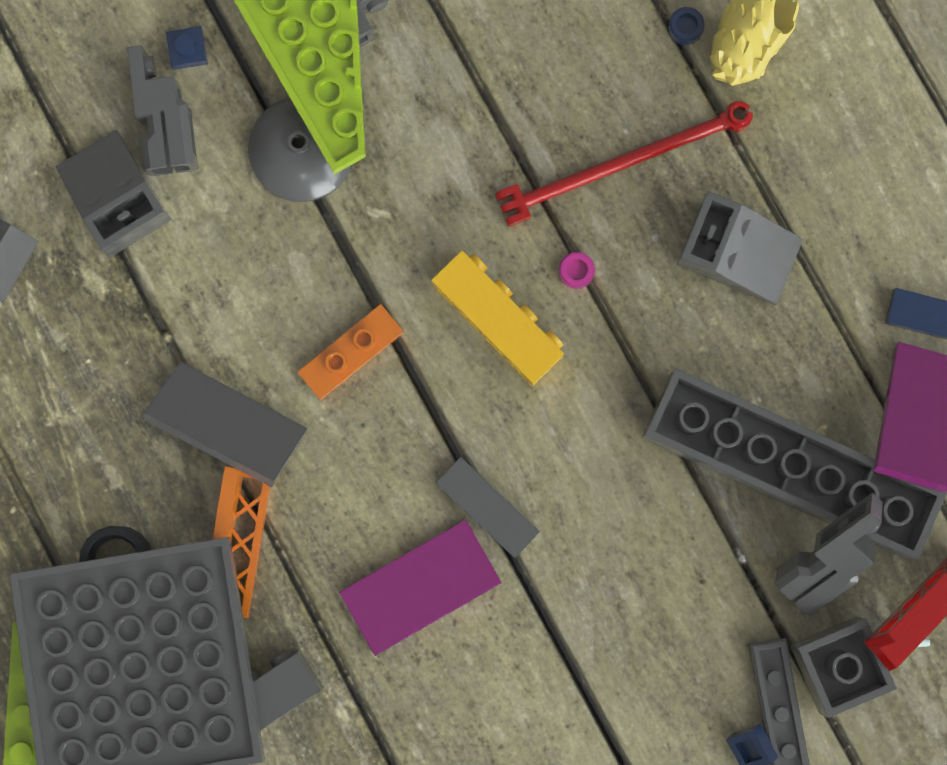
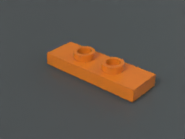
M380 304L297 373L315 395L322 400L400 337L404 331Z

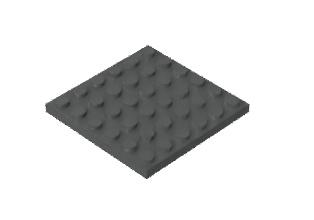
M230 537L9 574L37 765H250L265 761Z

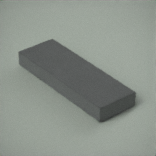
M462 457L436 482L442 490L514 558L540 532Z

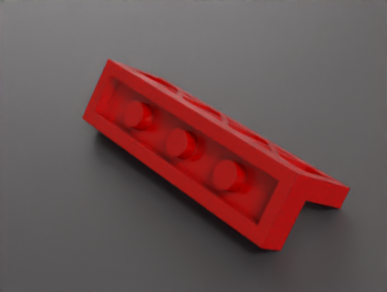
M947 557L865 641L866 645L888 671L897 669L947 616Z

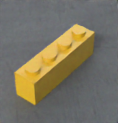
M462 250L431 280L432 286L533 387L563 357L564 352L560 349L563 343L553 332L548 330L544 333L535 324L538 318L526 305L523 304L519 308L509 298L513 293L500 279L493 282L484 273L488 268L474 253L468 256Z

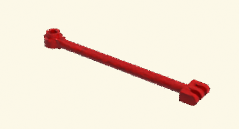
M743 101L732 102L725 112L716 118L524 194L521 193L518 184L502 189L495 193L497 201L508 197L512 198V201L500 206L502 214L514 210L518 213L505 220L508 227L531 219L528 210L530 206L719 131L729 129L733 132H741L749 126L753 119V112L749 111L751 107ZM736 109L742 110L746 113L745 118L742 120L736 119L733 111Z

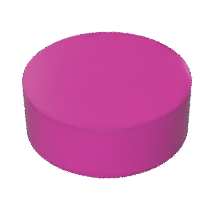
M573 252L566 255L559 266L560 280L571 289L586 287L592 281L595 273L592 259L581 252Z

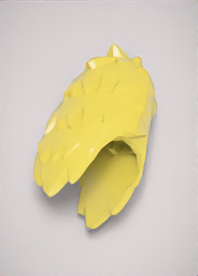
M730 0L722 13L718 32L713 38L712 54L710 55L711 66L714 69L712 76L716 80L728 83L731 86L746 83L756 78L759 79L760 76H763L769 60L777 54L795 29L799 2L795 0Z

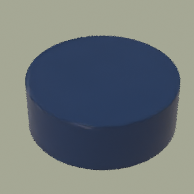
M680 8L672 14L669 20L668 33L672 40L678 44H693L699 40L705 26L704 18L694 8Z

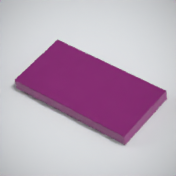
M900 341L895 346L874 472L941 492L947 491V355Z
M464 520L339 593L374 656L495 588L502 582L467 520Z

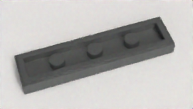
M778 638L749 643L764 731L778 755V758L770 765H810L786 638Z

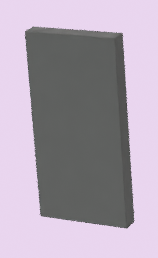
M183 362L179 363L143 414V420L270 487H273L308 429Z

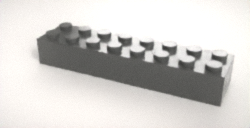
M678 369L670 373L641 437L827 524L835 521L873 493L883 502L882 523L878 530L869 537L875 542V546L905 560L918 561L947 495V492H941L874 472L875 459Z

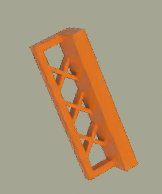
M225 466L212 540L230 537L232 544L234 535L239 543L232 547V551L235 552L242 547L250 558L249 567L239 575H236L238 587L244 594L242 615L243 618H249L271 487L262 483L261 495L251 503H248L241 493L243 477L255 478L236 468ZM239 499L245 506L240 511H238ZM259 503L258 513L256 514L252 507ZM248 511L256 522L255 531L245 539H242L235 529V523L238 517ZM253 539L252 549L250 550L246 543ZM247 574L246 585L244 586L240 579Z

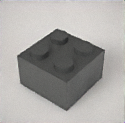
M854 617L790 644L819 714L827 718L897 689L890 671L865 643L873 633L865 618Z

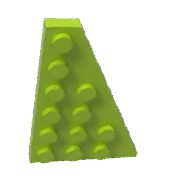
M233 0L334 175L365 158L357 0Z

